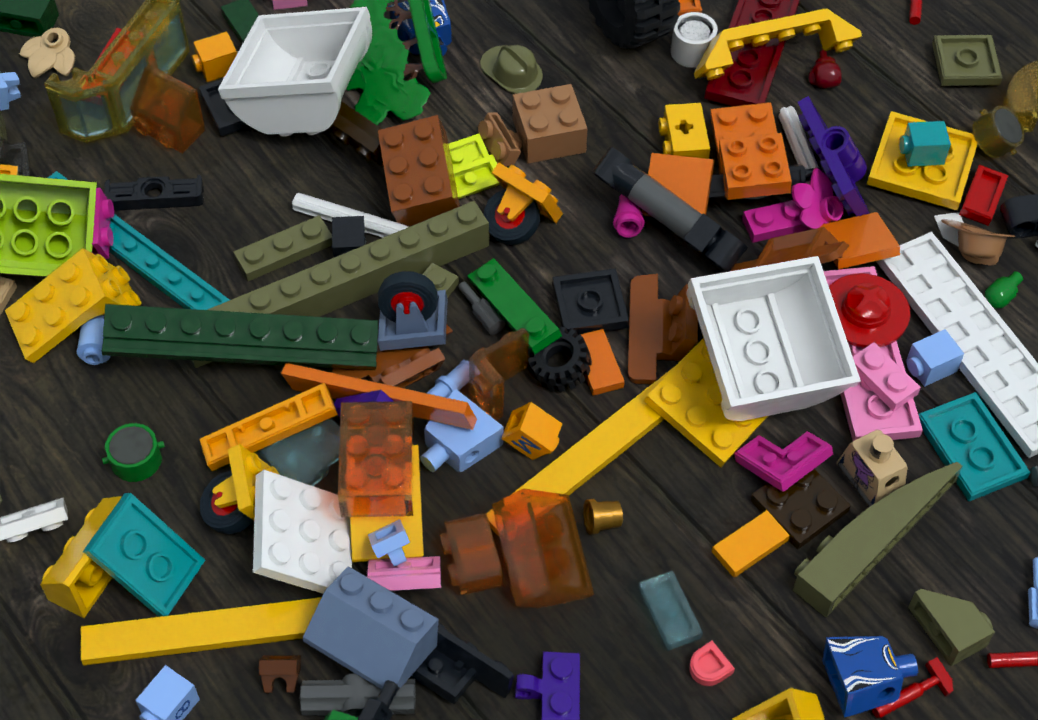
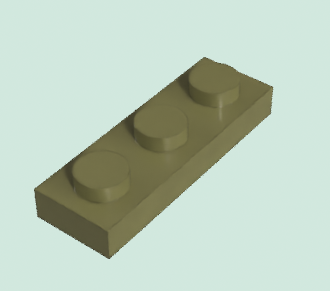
M319 215L233 251L234 258L247 281H251L332 246V234Z

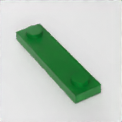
M494 258L467 275L472 285L487 299L496 312L534 354H537L562 337L559 328Z

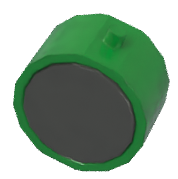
M139 423L124 424L116 428L108 436L105 443L107 457L102 458L103 464L110 463L113 473L124 481H143L151 477L159 469L162 462L160 448L165 447L164 441L157 442L155 433L146 425Z

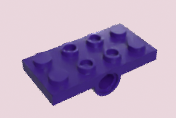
M809 96L798 101L803 112L798 115V118L805 131L808 132L809 140L817 155L819 154L822 160L820 163L828 178L831 179L833 183L832 188L839 201L842 202L849 216L854 213L856 216L869 214L870 212L855 184L865 175L867 164L848 131L840 126L827 128Z

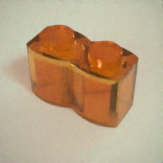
M481 513L444 522L446 533L440 534V541L444 555L451 554L453 564L447 565L451 585H458L461 595L503 586V574L487 514Z

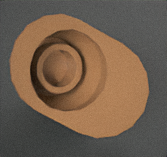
M941 220L944 224L958 229L959 250L967 261L974 264L995 265L1003 252L1007 237H1015V235L993 233L959 221Z

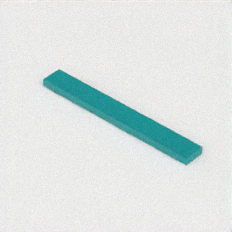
M57 171L48 177L68 180ZM114 214V217L110 218V228L113 232L114 242L112 246H109V252L184 309L207 310L230 300Z

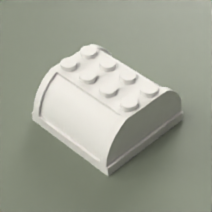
M358 7L258 15L218 88L221 98L225 100L229 108L239 119L264 134H279L285 137L293 133L304 132L308 135H315L327 130L338 115L341 99L358 63L364 58L370 47L372 25L368 8Z
M818 256L691 278L688 282L687 298L689 305L696 312L723 399L721 407L725 418L733 421H745L809 408L829 400L848 388L857 386L861 382Z

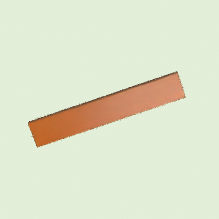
M290 363L285 364L281 372L290 387L296 391L304 392L324 382L329 389L332 399L382 390L404 410L403 415L470 430L474 429L477 421L468 402Z

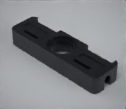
M197 175V178L170 180L169 176L138 178L137 182L111 183L110 179L105 181L104 194L108 199L112 200L114 211L201 206L204 203V186L200 175ZM151 189L162 190V193L156 197L146 195Z

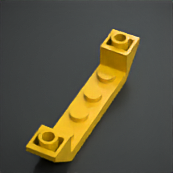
M827 8L724 29L710 41L694 72L695 79L707 77V80H714L724 76V71L733 65L730 52L743 48L745 44L752 43L753 47H757L770 42V39L778 38L779 41H785L795 37L798 33H804V36L818 33L823 50L835 49L839 53L853 48L852 43L861 38L862 33L859 29Z

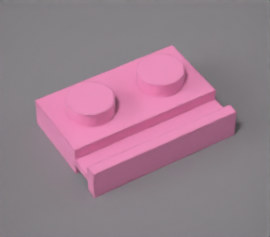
M440 556L406 558L407 561L395 567L390 559L368 561L367 578L390 591L441 588Z

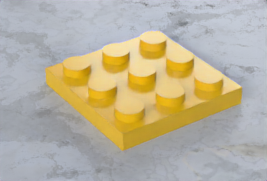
M891 111L867 185L958 210L978 144L976 135L946 127L951 146L945 164L908 166L905 154L900 153V137L904 136L908 123L928 121Z
M704 338L644 399L645 403L720 468L769 417L765 416L745 421H733L725 418L721 407L723 399Z

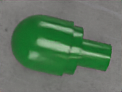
M1014 271L1009 277L1002 276L996 279L986 289L984 297L994 309L1004 308L1016 297L1018 293L1017 286L1024 280L1023 276L1019 272Z

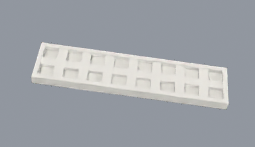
M932 232L900 245L899 256L878 260V265L892 283L902 291L909 305L930 332L935 334L944 329L947 330L964 352L959 366L961 372L1027 457L1031 458L1037 455L1038 363Z

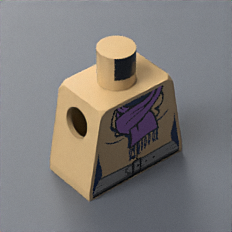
M875 430L851 442L836 463L868 507L906 483L907 464L894 448L892 438L883 434L881 430Z

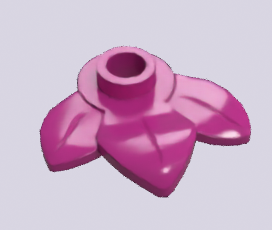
M813 169L810 184L798 183L792 186L793 201L802 209L800 222L807 228L816 229L823 224L838 221L842 217L844 211L843 204L839 201L838 197L833 196L832 183L820 169Z

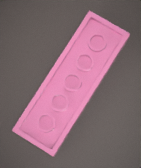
M875 266L823 271L828 286L837 279L850 274L864 273L877 276ZM897 341L880 347L905 371ZM848 344L852 356L864 349ZM862 380L857 386L850 387L840 394L853 441L875 430H881L883 434L888 435L892 440L921 436L923 429L913 398L893 411Z

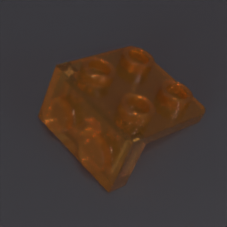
M524 328L505 334L500 341L488 348L484 347L477 350L469 358V396L473 403L496 421L503 417L504 381L527 367L529 333Z

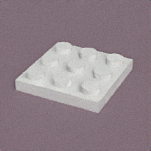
M264 469L256 475L253 573L324 594L325 590L348 566L352 568L349 498Z

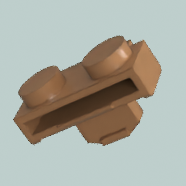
M487 113L485 119L478 126V132L490 154H493L497 164L499 162L504 166L515 165L521 153L522 140L517 133L507 129L498 113Z

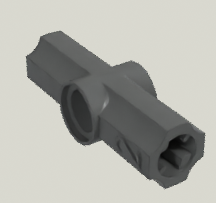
M355 673L344 676L343 680H302L300 691L302 716L327 715L332 710L359 717L369 698L377 699L381 689ZM408 679L395 695L389 707L392 714H415V679Z

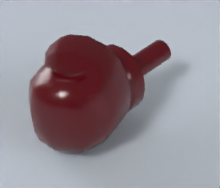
M821 50L819 52L820 58L816 60L815 65L810 69L808 80L811 85H816L821 89L837 87L842 81L841 69L833 57L827 56L826 50Z

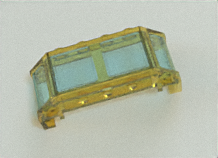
M145 0L88 72L74 67L72 70L73 77L67 81L59 80L58 74H51L44 84L60 133L87 143L125 133L131 129L190 52L179 0Z

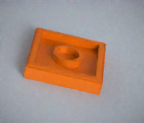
M651 153L648 175L701 214L704 213L706 215L714 160ZM642 210L643 216H650L648 213Z
M878 212L826 223L819 227H825L839 242L845 241L849 245L842 258L833 260L838 269L900 255V245Z

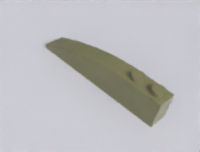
M955 462L923 475L896 489L867 508L846 525L834 538L830 535L827 536L817 548L816 552L818 554L812 560L806 558L795 570L794 575L797 578L793 591L827 618L955 484L963 466Z

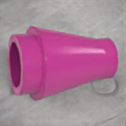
M621 194L613 226L618 234L623 237L637 236L645 224L642 212L637 205Z

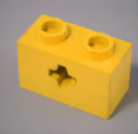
M701 103L665 105L664 117L659 118L658 121L660 136H665L663 154L709 159L710 145Z

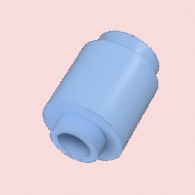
M104 315L94 317L81 326L77 355L87 364L98 365L110 359V356L102 355L101 352Z

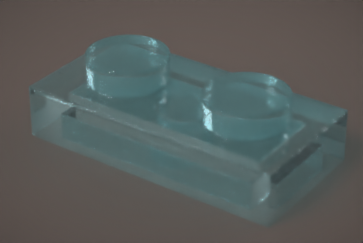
M673 571L639 583V590L668 651L702 638L703 632Z

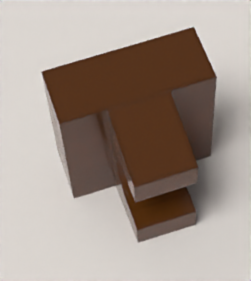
M264 655L259 660V675H261L264 692H273L274 680L279 677L286 681L287 692L296 691L301 670V655Z

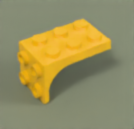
M82 248L8 307L5 312L24 358L35 363L84 323L94 317L105 314V304L140 306V298L128 283L130 281L128 273L121 266L117 265L115 267L108 263L102 255H94Z

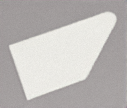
M959 212L935 215L934 217L942 237L959 247L958 229L941 222L942 219L963 222Z

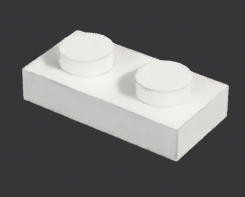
M64 498L0 517V541L6 539L7 542H15L27 537V532L42 528V531H49L63 525L62 521L68 520V510Z

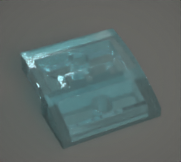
M329 418L257 452L283 476L314 486L329 475V466L346 455L348 448L355 447V440Z

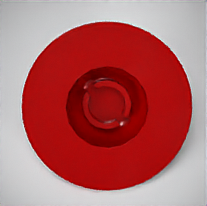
M858 273L843 276L829 286L848 344L866 348L875 342L879 347H884L898 340L907 329L910 320L909 303L902 291L890 281L876 275Z

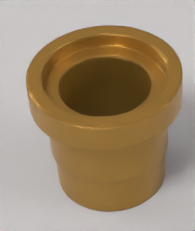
M595 499L585 500L583 518L588 534H598L600 530L622 526L623 512L619 501L597 502Z

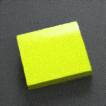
M480 133L449 143L458 199L500 185L492 174L497 162L493 154L489 155Z

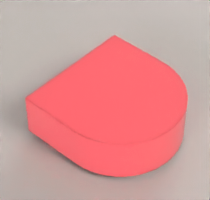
M713 640L694 652L689 665L692 678L703 686L717 685L734 674L735 670Z

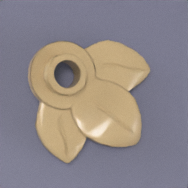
M58 27L47 30L42 36L31 38L22 46L20 56L28 58V69L34 79L52 67L63 76H68L75 62V54L70 49V37L64 29Z

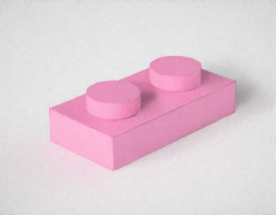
M875 342L853 356L860 379L893 411L918 395L921 387Z

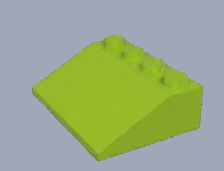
M0 174V273L47 277L82 248L92 253L97 182Z

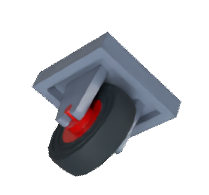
M401 271L391 274L384 279L378 291V306L380 308L378 345L380 351L446 344L448 304L446 290L437 291L434 283L429 278L417 272Z

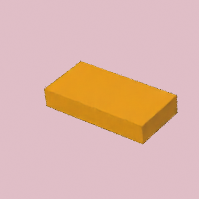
M766 510L714 545L712 553L735 578L788 542L790 535Z

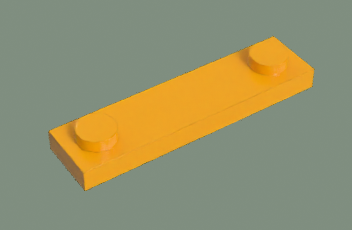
M324 382L206 435L199 440L207 466L211 471H214L230 463L228 449L238 444L254 453L338 414L329 389Z

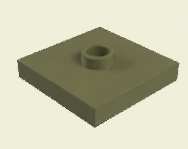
M934 35L932 45L941 86L1000 85L1002 74L992 35Z

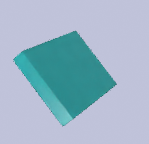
M976 392L918 414L925 436L944 465L948 466L958 462L963 466L956 483L968 502L1025 480L1031 472Z
M124 493L83 550L89 558L158 617L170 614L205 562V559L132 493Z

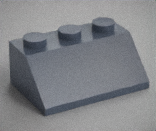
M348 566L325 590L303 635V642L380 689L383 688L386 680L396 683L401 688L436 648L438 619Z

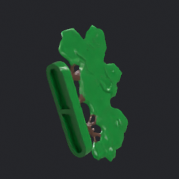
M354 0L350 5V8H368L372 25V41L366 55L358 63L346 90L363 89L355 109L376 125L386 118L389 111H392L403 121L422 114V106L427 102L431 93L427 87L418 84L416 80L420 70L424 69L427 78L432 83H438L447 79L430 0H408L410 8L408 11L397 5L399 0ZM393 2L395 6L388 7L387 4ZM396 11L394 14L395 16L399 15V17L392 20L384 17V12ZM412 19L416 37L407 41H401L398 38L397 30L402 21ZM398 22L397 26L392 29V23ZM417 43L422 62L419 64L408 63L409 48ZM412 73L410 79L403 80L404 76Z

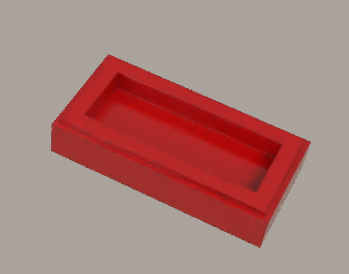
M979 164L959 215L989 226L1009 175Z

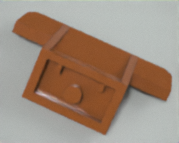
M825 227L779 236L768 240L758 259L737 263L731 271L815 256L819 257L820 263L831 262L842 258L849 245L845 241L839 242Z
M658 274L639 275L631 280L628 376L631 382L635 384H653L656 381L657 360L681 361L698 342V319L695 310L689 305L686 294L688 284L682 288L678 295H674L670 301L658 299Z
M448 325L446 326V336L453 332ZM378 345L376 370L334 368L332 373L358 379L367 378L372 382L405 388L440 370L445 357L439 348L430 351L427 346L380 351Z

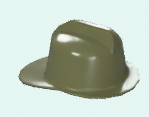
M502 45L493 47L482 55L480 61L481 69L508 92L518 94L535 91L541 85L543 79L542 69L528 48L521 45Z

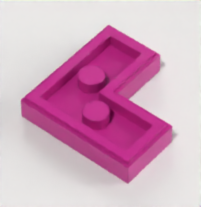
M807 431L784 449L758 435L736 451L734 455L737 463L784 492L831 457L833 450L832 445Z

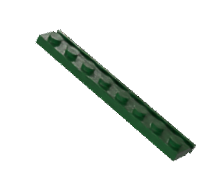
M105 304L101 352L102 355L269 365H285L290 363L305 367L376 370L378 320Z

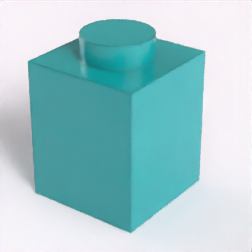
M945 121L908 123L904 136H901L899 140L900 153L905 154L908 166L944 165L951 146Z

